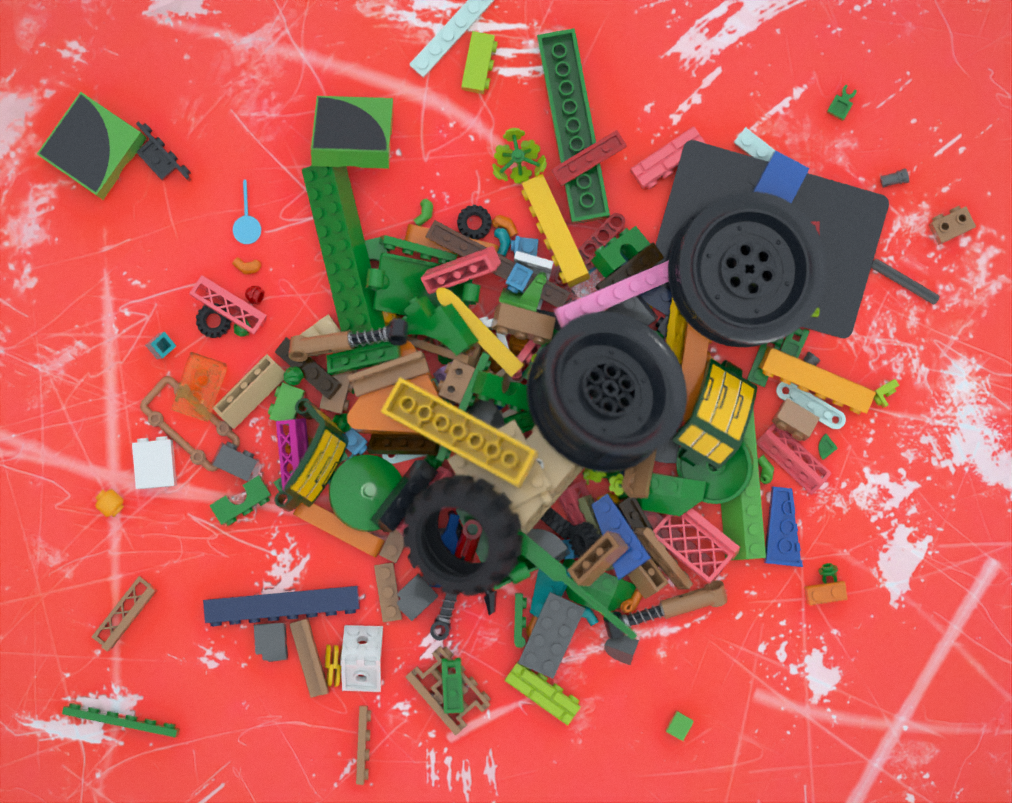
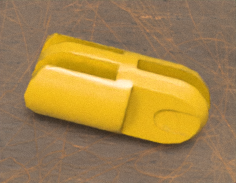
M326 644L325 668H327V685L329 687L332 686L333 669H335L334 687H337L340 683L342 646L339 664L338 645L333 646L332 663L330 664L331 645Z

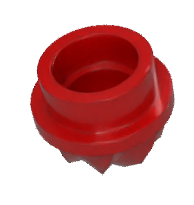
M251 286L245 291V297L251 304L259 305L264 299L265 291L260 286Z

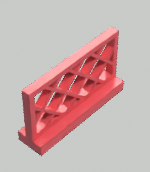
M693 508L679 516L682 520V524L671 525L670 518L673 515H667L653 530L655 537L665 545L670 553L708 584L739 553L740 547ZM682 528L683 537L672 538L671 529ZM685 528H694L697 536L686 537ZM661 529H669V538L662 539L657 533ZM697 540L698 549L687 550L686 541ZM700 540L710 541L712 549H701ZM684 541V550L676 551L673 548V542ZM712 552L713 562H702L701 553ZM715 552H723L728 557L724 561H716ZM698 553L699 563H691L688 560L687 554ZM713 565L714 573L708 577L703 573L702 566Z

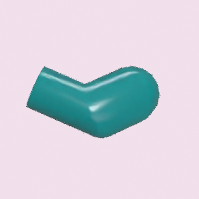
M497 228L494 231V236L501 243L497 253L506 257L511 239L507 230Z
M583 606L585 610L582 618H586L590 626L598 623L599 621L591 608Z

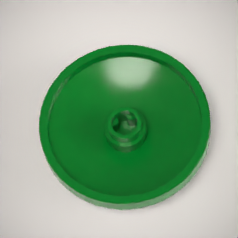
M744 439L738 451L721 468H717L705 460L699 465L691 466L679 459L678 455L676 460L679 477L706 481L704 500L702 502L710 504L725 503L738 497L749 485L754 468L752 453Z
M375 455L352 457L342 463L331 478L328 492L331 508L338 519L352 529L364 532L380 530L370 519L402 477L390 462Z

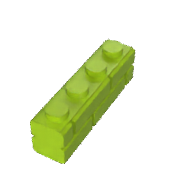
M517 661L504 681L568 726L581 708L578 704L580 700L571 694L569 697L562 693L564 690L556 683L552 686L547 682L548 678L539 672L536 674L530 668L519 664Z

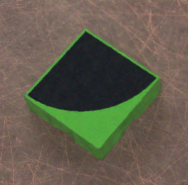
M80 92L42 145L37 155L104 200L118 180L123 168L133 159L147 137Z
M317 96L311 142L312 166H355L389 169L390 137L394 115L393 98Z

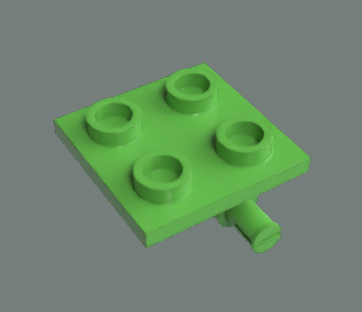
M540 272L536 275L524 293L518 292L515 294L503 288L499 302L536 312L543 285L547 281L546 274Z

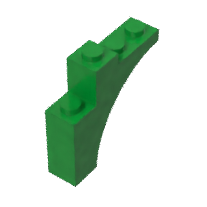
M426 295L421 298L416 296L408 302L409 306L404 310L407 315L401 318L408 322V335L419 334L432 337L446 345L456 356L466 352L478 342V339L452 303L445 307L442 304L435 308Z

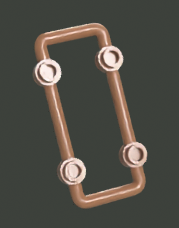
M171 376L163 377L141 401V411L148 417L150 425L160 427L189 453L194 464L202 465L210 472L217 471L219 468L213 466L206 459L207 456L204 451L194 449L164 422L162 413L158 411L153 412L148 407V404L169 384L174 388V394L177 397L185 398L216 426V431L219 435L227 436L238 447L240 445L239 437L232 431V427L217 418L190 393L187 384L178 383Z

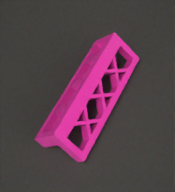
M306 418L276 421L282 491H284L285 485L309 448ZM283 424H289L290 432L287 436L283 432ZM287 443L291 446V453L289 455L285 452ZM289 462L293 466V472L291 474L287 471V465Z

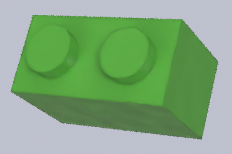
M283 382L281 386L278 385L274 395L277 397L275 404L271 403L268 410L269 419L274 421L296 419L298 413L295 410V405L298 400L304 398L306 391Z

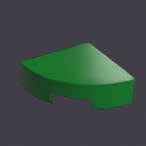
M827 434L822 436L818 445L819 456L822 460L838 449Z

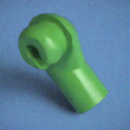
M423 199L420 202L422 207L421 214L413 219L417 226L423 225L433 216V203L428 199Z
M762 455L758 459V464L762 467L760 481L763 484H768L773 479L774 467Z

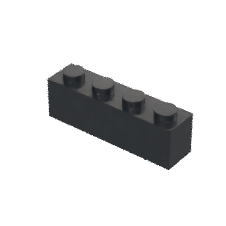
M415 460L370 520L383 532H393L405 517L408 507L414 503V498L428 487L438 472L425 460Z

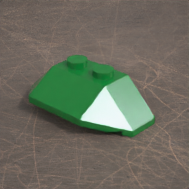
M653 472L648 498H636L642 510L681 516L704 500L706 481Z
M564 559L562 565L570 568L576 560ZM605 572L589 587L579 585L610 612L620 608L622 602L630 599L636 589L634 584L622 579L618 580L617 577ZM567 586L565 591L569 600L596 610Z

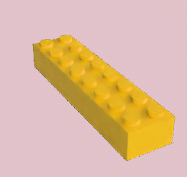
M402 378L398 379L381 410L388 417L521 488L539 455L532 448Z

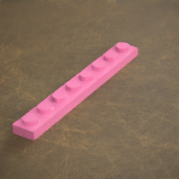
M669 260L554 309L561 328L579 316L600 312L669 282Z

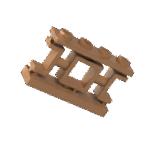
M440 646L432 653L437 659L434 665L424 673L417 666L405 677L456 736L468 725L462 717L474 706H477L481 712L485 711L491 705L489 702L491 698L485 691H479L476 687L479 684L472 676L467 677L464 673L466 669L462 665L463 695L469 691L464 685L467 683L482 700L483 704L481 705L477 699L470 705L464 701V713L456 716V719L460 722L459 725L448 713H444V708L441 706L444 703L443 695L437 689L442 684V674L436 667L442 662L440 654L448 658V660H453L451 658L453 653L447 647L443 648ZM417 673L422 679L429 673L435 677L438 682L431 687L435 693L434 695L418 679Z

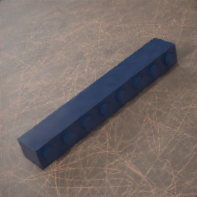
M349 586L203 600L205 623H210V627L222 626V622L229 621L230 625L241 624V620L247 619L249 623L260 622V618H268V621H277L279 616H287V619H298V615L306 614V618L318 617V613L325 612L326 616L337 615V611L353 614L356 613V609H360L359 587Z

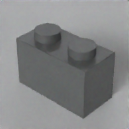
M227 441L226 444L221 442L211 462L212 465L248 481L257 463V459L254 458L255 454L248 450H244V452L237 450L238 446Z

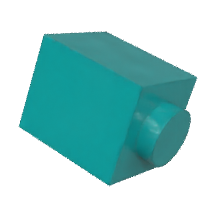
M165 331L158 333L145 344L157 360L163 359L176 347Z

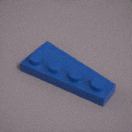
M772 486L764 563L803 567L800 556L801 548L797 535L798 527L795 520L792 488Z
M606 494L592 504L602 536L607 531L618 533L629 547L613 563L617 578L621 580L650 560L651 557L609 494Z

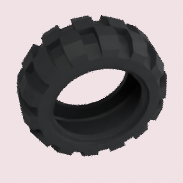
M454 475L452 478L443 477L419 493L414 498V503L408 507L404 518V524L407 527L403 529L404 547H409L411 552L407 558L413 569L418 567L424 574L421 578L430 586L438 584L442 587L441 592L457 596L461 592L463 596L479 595L486 590H492L517 565V557L522 552L523 536L518 535L517 532L522 529V524L518 513L513 514L509 507L512 504L511 500L504 492L499 495L494 491V484L481 478L474 482L473 476ZM442 508L463 510L479 522L485 532L488 543L485 562L473 563L464 561L451 553L445 546L438 527Z

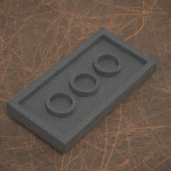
M549 592L518 663L554 679L585 607Z

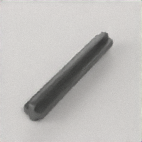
M874 259L871 264L872 269L931 304L935 305L940 298L938 294L879 259Z

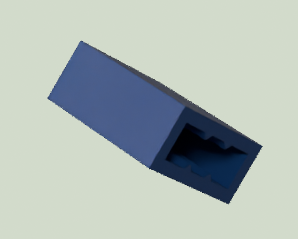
M775 150L752 192L772 194L792 203L810 168Z

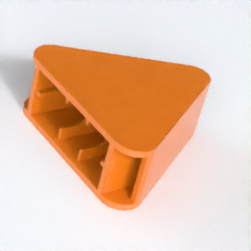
M409 341L400 346L401 357L419 351ZM431 373L406 380L443 400L438 395L439 391H437L434 380L431 381L433 379ZM395 385L359 396L347 415L348 424L361 434H420L381 412Z

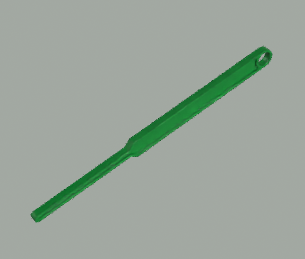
M521 530L517 532L518 535L523 536L521 552L523 556L553 581H563L631 639L637 638V634L570 579L567 576L566 568Z

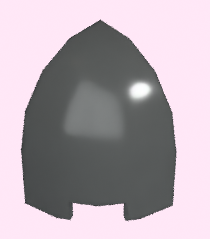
M624 635L619 638H609L604 644V649L612 658L631 665L639 640L631 639Z

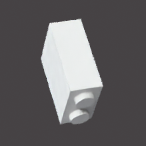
M168 436L156 437V441H149V438L137 439V443H132L136 489L177 486L173 440H168Z

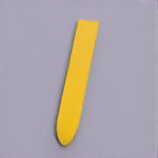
M438 288L436 290L440 304H443L445 307L452 303L478 339V344L511 377L524 365L453 292L446 288Z

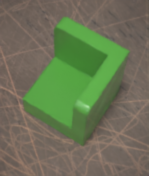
M676 710L665 731L684 741L694 721Z

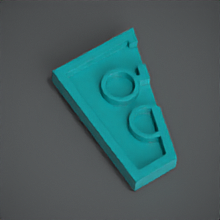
M564 566L566 568L567 576L571 579L572 576L567 571L569 568ZM538 569L530 613L538 618L549 592L562 597L567 585L563 581H553L543 571Z

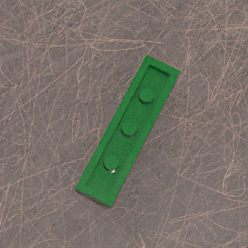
M387 235L380 236L379 244H383V248L395 251V248L401 249L403 254L412 256L413 253L420 254V258L425 260H431V258L438 259L440 264L457 259V254Z
M384 342L326 355L327 373L329 375L377 366L401 358L400 346Z

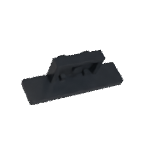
M138 121L136 123L137 126L150 140L137 151V154L162 181L177 168L190 182L192 179L188 175L191 172L184 164L181 167L177 164L178 158L172 151L166 152L163 148L165 146L163 141L159 137L155 139L150 134L153 131L146 123L142 125Z

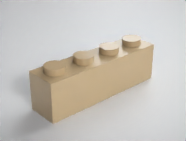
M266 354L213 409L227 424L235 429L284 380L285 371Z

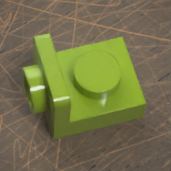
M896 379L874 390L876 392L874 401L878 406L881 405L882 408L888 406L883 395L885 394L888 397L896 392L895 388L899 386Z

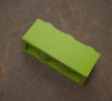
M472 31L461 85L462 90L484 94L485 89H489L491 78H487L488 72L493 70L494 60L491 59L492 52L496 53L498 41H495V35Z

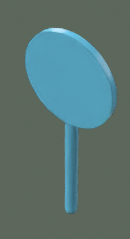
M244 179L245 216L235 221L233 235L240 243L252 244L261 235V225L256 218L248 216L247 180Z

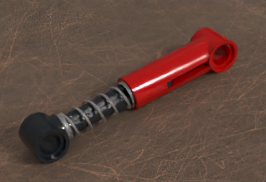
M476 519L468 520L464 524L454 554L468 562L473 561L483 530ZM475 524L478 527V532L470 534L467 530L468 525ZM469 538L471 542L466 557H464L463 552ZM445 593L442 607H440V614L437 615L430 628L431 636L436 640H444L450 633V617L453 616L452 611L455 609L454 605L457 602V595ZM438 625L444 626L445 634H437L435 627Z

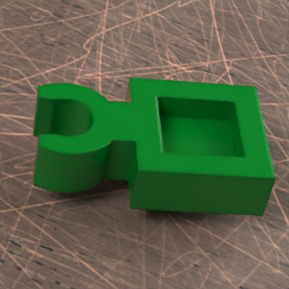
M848 85L842 88V96L836 94L827 110V113L844 121L853 105L849 99H852L857 93V90H854L852 94H847L846 89Z

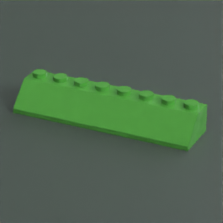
M754 409L744 436V441L749 446L753 457L754 468L751 481L738 497L721 503L723 534L740 547L739 553L732 560L766 558Z

